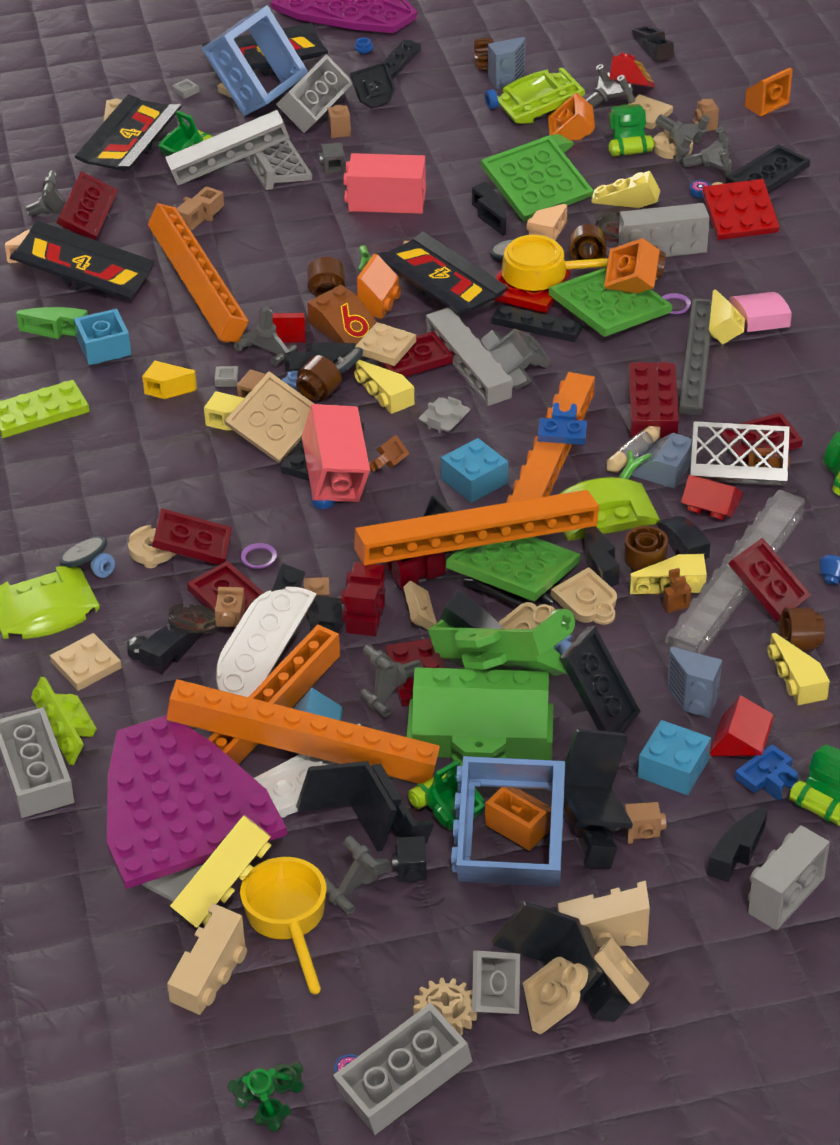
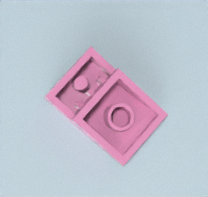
M776 292L729 297L730 303L745 318L747 332L786 328L791 325L792 312L786 301Z

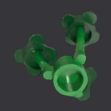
M294 1062L292 1065L279 1063L275 1068H270L268 1071L265 1069H255L252 1072H245L237 1080L229 1081L227 1088L229 1092L234 1094L236 1098L235 1103L239 1108L247 1107L248 1103L254 1099H261L262 1103L258 1107V1113L254 1116L255 1122L258 1125L264 1124L268 1126L270 1131H278L281 1128V1122L290 1115L291 1109L287 1104L282 1105L279 1100L269 1098V1095L273 1093L274 1088L279 1094H284L286 1091L301 1092L304 1088V1084L301 1081L303 1066L299 1062Z

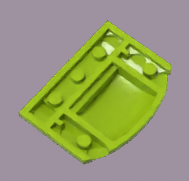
M559 68L560 73L549 74V70H543L517 79L503 88L504 93L500 97L497 95L501 108L515 123L527 124L534 123L533 118L540 117L547 112L559 108L576 92L583 96L585 90L564 68Z
M615 477L591 479L577 483L560 493L588 490L599 505L596 527L602 534L633 529L638 526L654 525L656 521L660 520L642 483L629 479ZM585 528L564 531L563 533L567 541L584 538Z
M59 566L56 567V572L14 585H9L8 581L0 585V632L5 639H9L8 633L22 634L23 639L51 635L86 620L85 614L93 607L97 612L100 606L81 568Z

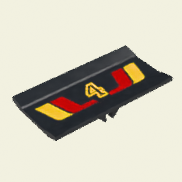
M312 23L282 28L301 61L328 54V50L323 46L315 33ZM252 35L234 38L233 40L252 70L259 69L266 76H269L268 69L270 64ZM210 42L202 43V47H204Z
M127 94L75 154V159L90 165L121 171L130 170L143 154H148L147 150H151L153 141L173 119L176 112L182 108L181 104L165 105L140 100V98Z
M35 220L27 236L17 250L10 255L11 260L60 276L68 288L72 285L71 281H74L77 284L75 290L89 286L130 301L135 297L154 265V260Z
M425 232L388 252L376 253L394 272L414 284L421 297L426 293V300L433 297L457 314H464L500 297L508 290V286Z

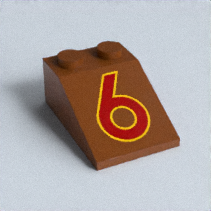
M339 285L307 302L309 324L336 343H356L357 345L377 323L356 294L343 285Z

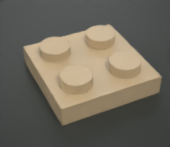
M376 323L355 348H362V356L395 366L416 342V334Z
M94 633L50 655L51 663L77 691L122 668L121 660Z

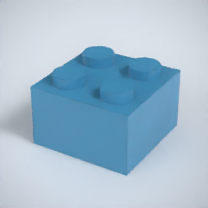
M117 309L74 318L77 341L88 365L132 355L129 332Z
M477 438L441 457V479L472 503L508 484V461Z
M661 720L639 755L638 778L689 795L709 761L711 737Z

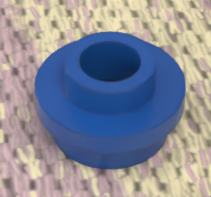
M362 37L356 40L354 49L360 54H368L373 50V43H371L369 38Z

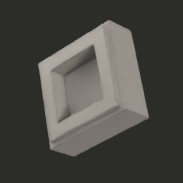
M189 79L172 85L173 92L183 99L200 92L199 86Z
M216 367L215 387H237L239 367Z

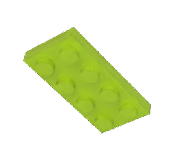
M74 380L64 381L57 385L0 401V435L2 438L88 413L90 412L89 405Z

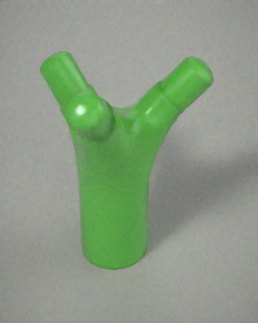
M365 245L359 247L361 254L359 271H362L365 264L371 258Z
M629 450L627 465L619 478L629 479L641 463L651 458V454L648 453L633 459L632 451Z

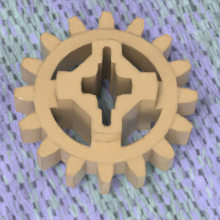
M440 978L437 985L433 981H429V989L420 987L419 995L414 996L413 1015L432 1003L460 1035H463V1027L471 1029L472 1021L477 1020V1012H472L473 990L467 991L466 983L457 986L456 979L454 978L450 983H445L444 978Z

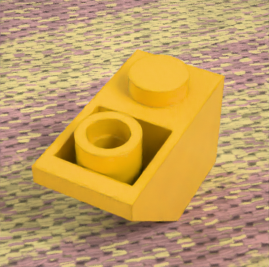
M154 361L142 376L144 394L162 399L190 393L197 389L195 370L159 361Z

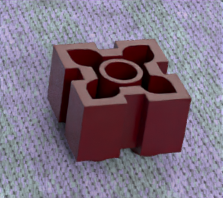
M445 552L382 562L387 571H392V577L400 589H403L409 581L415 584L419 583V578L421 577L429 580L446 574Z
M354 562L352 572L347 573V589H343L341 593V604H345L342 613L343 622L346 623V633L377 636L380 616L383 614L386 603L384 565L371 564L364 566L363 563Z

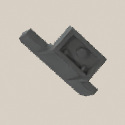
M517 329L512 330L504 338H501L496 331L492 330L481 339L485 349L490 351L497 363L501 364L506 374L512 377L514 382L513 388L516 390L532 382L524 371L529 363L536 367L540 365L547 368L552 362L534 336Z

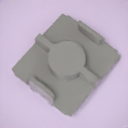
M449 396L448 399L439 397L434 403H428V409L418 419L420 422L427 424L429 430L434 428L441 434L443 431L450 432L471 409L461 405V401Z

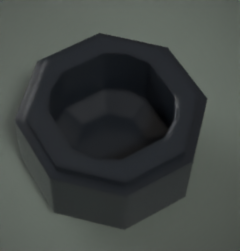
M134 636L127 641L128 656L134 660H140L138 648L148 638L145 636Z

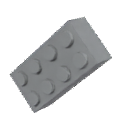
M326 54L276 105L305 133L327 111V107H331L353 83Z
M704 203L620 212L618 246L644 238L652 245L658 246L659 250L664 251L666 257L707 253L710 217Z
M44 707L0 719V757L21 818L75 803L71 779Z
M430 1003L335 1073L333 1077L339 1093L372 1133L376 1135L473 1061L468 1043L434 1005Z

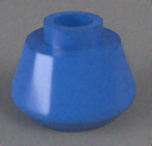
M825 555L819 560L820 575L824 577V582L838 585L840 582V557Z

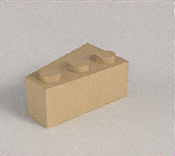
M646 881L638 882L637 888L622 892L620 888L611 889L610 895L595 899L592 894L558 903V912L579 918L581 925L589 927L597 947H602L610 938H613L618 946L634 947L647 945L650 905Z
M214 903L208 909L211 917L204 929L198 927L194 934L195 937H198V940L191 953L184 952L167 983L170 1002L199 1015L206 1006H210L213 1003L216 992L222 984L225 985L229 981L233 969L237 964L243 962L247 954L242 915Z

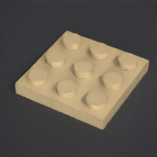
M268 372L226 418L225 425L280 464L302 439L310 407L314 403L271 372Z

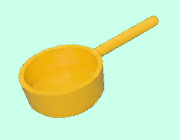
M525 235L516 238L505 248L501 273L504 280L516 288L538 291L549 289V287L562 282L565 278L566 270L607 267L608 258L565 261L563 248L555 240L542 235Z
M277 857L263 861L253 867L241 884L240 896L247 920L253 929L266 937L282 940L293 939L311 994L316 995L320 992L321 987L304 935L314 929L322 919L326 898L324 876L313 864L295 857Z

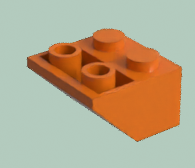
M501 787L485 803V825L530 851L551 830L552 807L520 789Z

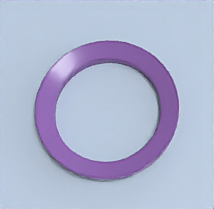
M670 293L662 296L665 300L679 299L686 303L685 309L671 311L669 314H681L688 311L691 307L689 298L682 294Z
M265 543L251 544L244 548L241 553L242 563L253 569L267 568L277 558L276 550L271 545ZM263 549L272 554V559L267 564L257 566L248 563L246 556L253 550Z

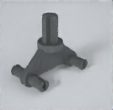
M603 64L596 67L600 75L598 87L594 89L595 93L586 99L593 108L601 102L606 103L612 97L625 95L629 104L636 100L632 93L633 88L631 84L627 83L624 75L617 78L618 84L609 79L610 73L606 72Z
M662 114L657 117L655 123L670 132L669 136L674 139L678 151L674 158L676 162H683V157L690 151L692 140L696 144L700 142L701 137L707 132L706 126L710 118L703 115L700 123L683 124L679 120L674 122Z
M719 127L716 129L718 139L710 147L701 149V153L683 157L685 168L704 164V167L711 165L723 170L725 179L726 176L732 173L731 168L733 164L728 157L730 155L728 150L729 139L725 137L724 128Z
M50 170L48 177L44 179L42 196L39 198V201L26 207L29 216H36L43 212L45 214L52 212L61 213L66 200L55 188L58 175L55 170Z
M270 306L260 308V323L256 325L255 329L243 334L240 340L234 344L235 350L238 351L254 344L276 353L270 359L271 364H275V366L285 362V353L297 351L295 344L291 343L286 347L278 337L276 326L273 324V311Z
M366 645L363 649V654L369 657L371 664L376 667L374 694L367 688L363 689L360 692V697L367 702L369 709L379 712L386 718L391 714V708L384 703L397 686L404 685L407 678L413 677L415 668L424 667L420 660L403 665L399 662H394L383 651H377L372 645Z
M348 836L344 840L345 842H343V845L353 853L354 862L340 887L337 888L328 878H325L326 893L329 895V901L334 906L338 905L346 915L352 914L355 911L354 909H356V906L346 897L362 883H371L377 879L378 875L388 873L391 869L389 859H374L371 856V851L365 845L361 846L353 836Z

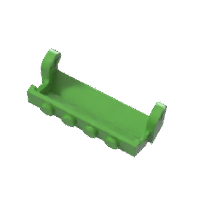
M555 609L547 619L533 629L455 628L441 620L429 628L428 632L435 653H439L442 659L460 665L465 669L549 671L551 676L567 674L559 659L561 655L554 649V646L573 632L575 618L568 609Z
M415 668L413 699H410L407 737L439 745L438 757L452 758V763L458 760L460 766H463V756L552 761L553 703H548L549 671Z

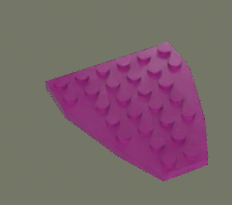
M273 0L270 2L271 9L293 17V19L353 30L395 33L417 19V11L407 0Z
M167 715L117 730L108 772L107 846L125 889L205 863L243 815H246L272 836L268 841L287 835V828L267 789L213 742L188 726L168 721Z

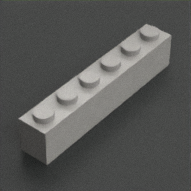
M278 110L165 158L178 186L289 139V135Z
M449 308L426 315V333L434 331L453 354L452 364L487 406L512 398V388L514 387L512 377L506 374L501 364L494 360L490 351L486 350L480 340L471 333L470 328L463 324L459 315H456Z

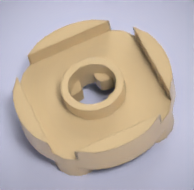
M664 130V132L658 133L653 138L654 152L660 157L673 159V156H676L678 151L674 139L669 136L670 132ZM693 140L690 143V151L685 156H688L692 153Z
M151 525L140 527L132 532L128 543L131 558L138 563L144 564L146 568H154L176 555L173 552L148 546L149 544L152 545L156 528L151 529Z

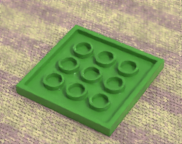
M550 135L482 159L480 163L482 169L523 222L529 220V218L532 219L538 210L561 204L568 206L593 195L594 190Z
M607 267L549 287L548 295L604 337L671 313L672 304L651 289L640 293L606 289L604 283Z
M529 537L459 549L447 559L446 568L535 601L580 563L581 554L536 537Z

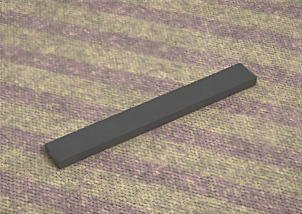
M692 299L679 414L702 415L711 337L709 324L712 300Z

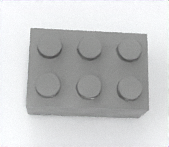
M801 825L793 834L789 833L785 837L782 846L769 854L766 863L761 868H755L750 877V882L752 883L751 891L748 895V914L771 928L778 930L824 880L830 841Z

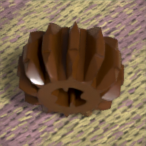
M482 37L474 41L475 65L477 69L488 70V44L493 43L492 38Z

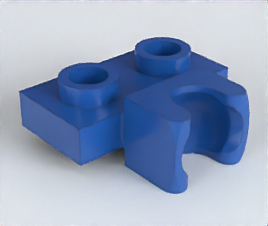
M554 403L552 418H540L538 442L585 445L587 421L576 420L577 405L571 404L570 410L563 412L559 409V403Z
M772 744L763 751L762 755L755 756L735 771V779L753 793L765 787V791L777 800H781L783 786L791 789L798 782V773L791 768L792 758Z

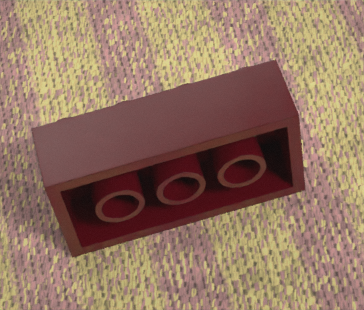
M629 362L630 442H646L641 432L648 426L660 427V437L658 440L671 433L678 434L679 416L675 363Z

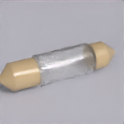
M648 426L626 442L614 455L607 459V471L618 473L628 462L629 450L632 451L633 459H636L653 446V443L660 437V427Z

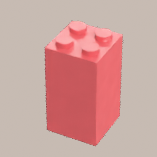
M351 153L350 161L346 162V173H344V185L347 186L344 200L345 203H348L349 211L423 214L426 194L425 156Z
M311 404L302 434V441L313 500L359 502L370 467L358 407Z

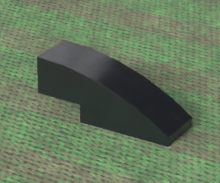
M649 25L632 29V34L636 41L651 58L660 61L675 57L674 43L665 39V31Z
M486 182L472 187V205L478 209V218L502 236L506 235V210L499 195Z
M356 343L306 344V352L285 353V371L300 370L316 355L326 357L332 362L353 350Z
M683 516L656 521L657 527L667 535L668 544L676 555L704 554V559L710 557L711 543L692 521Z
M596 526L585 528L584 554L587 566L610 587L619 584L620 565L615 561V547Z
M459 590L456 591L447 603L440 619L455 628L504 629L485 609Z
M176 621L164 626L138 648L140 663L163 671L171 661L178 662L204 634L205 629L184 628Z
M761 807L751 812L734 824L723 835L709 856L707 876L729 882L737 863L749 866L766 828L768 808Z

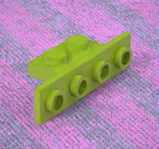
M40 677L37 686L32 691L31 698L37 709L44 707L59 748L68 764L74 765L84 745L79 736L93 737L97 728L77 695L55 694L47 679Z

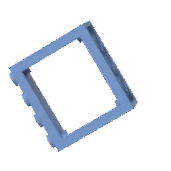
M268 5L245 17L201 48L243 116L267 105L308 73V70ZM247 29L281 82L280 85L268 94L233 40Z
M463 756V766H457L458 792L455 794L456 818H459V820L454 819L453 824L454 845L458 846L452 847L451 856L452 872H457L458 882L560 887L565 761ZM489 786L552 790L549 864L471 860L475 787Z

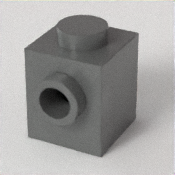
M342 143L322 144V152L318 153L319 164L324 166L325 175L345 173V157Z

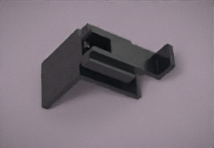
M576 729L565 762L564 810L574 828L579 829L589 847L584 860L586 867L610 869L618 849L610 831L616 832L617 827L632 829L633 826L631 819L612 789L628 740V736L625 733Z
M368 761L309 767L296 804L298 811L352 806L377 851L383 850L391 829L399 837L425 836V844H427L434 827L431 820L415 822L382 764L370 765Z
M523 901L492 939L493 946L542 961L544 966L557 957H562L573 964L579 963L584 965L588 970V979L584 988L580 991V999L584 996L585 1001L590 1005L594 1017L615 1022L630 1005L625 996L613 992L604 970L594 959L599 949L589 927L581 925L579 918Z

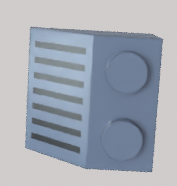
M525 37L488 44V79L496 89L504 88L515 80L520 79L525 73Z
M671 433L650 444L643 455L650 453L651 458L641 463L631 476L675 489L691 465L692 438Z
M675 647L670 648L667 688L685 712L710 718L719 698L722 660Z

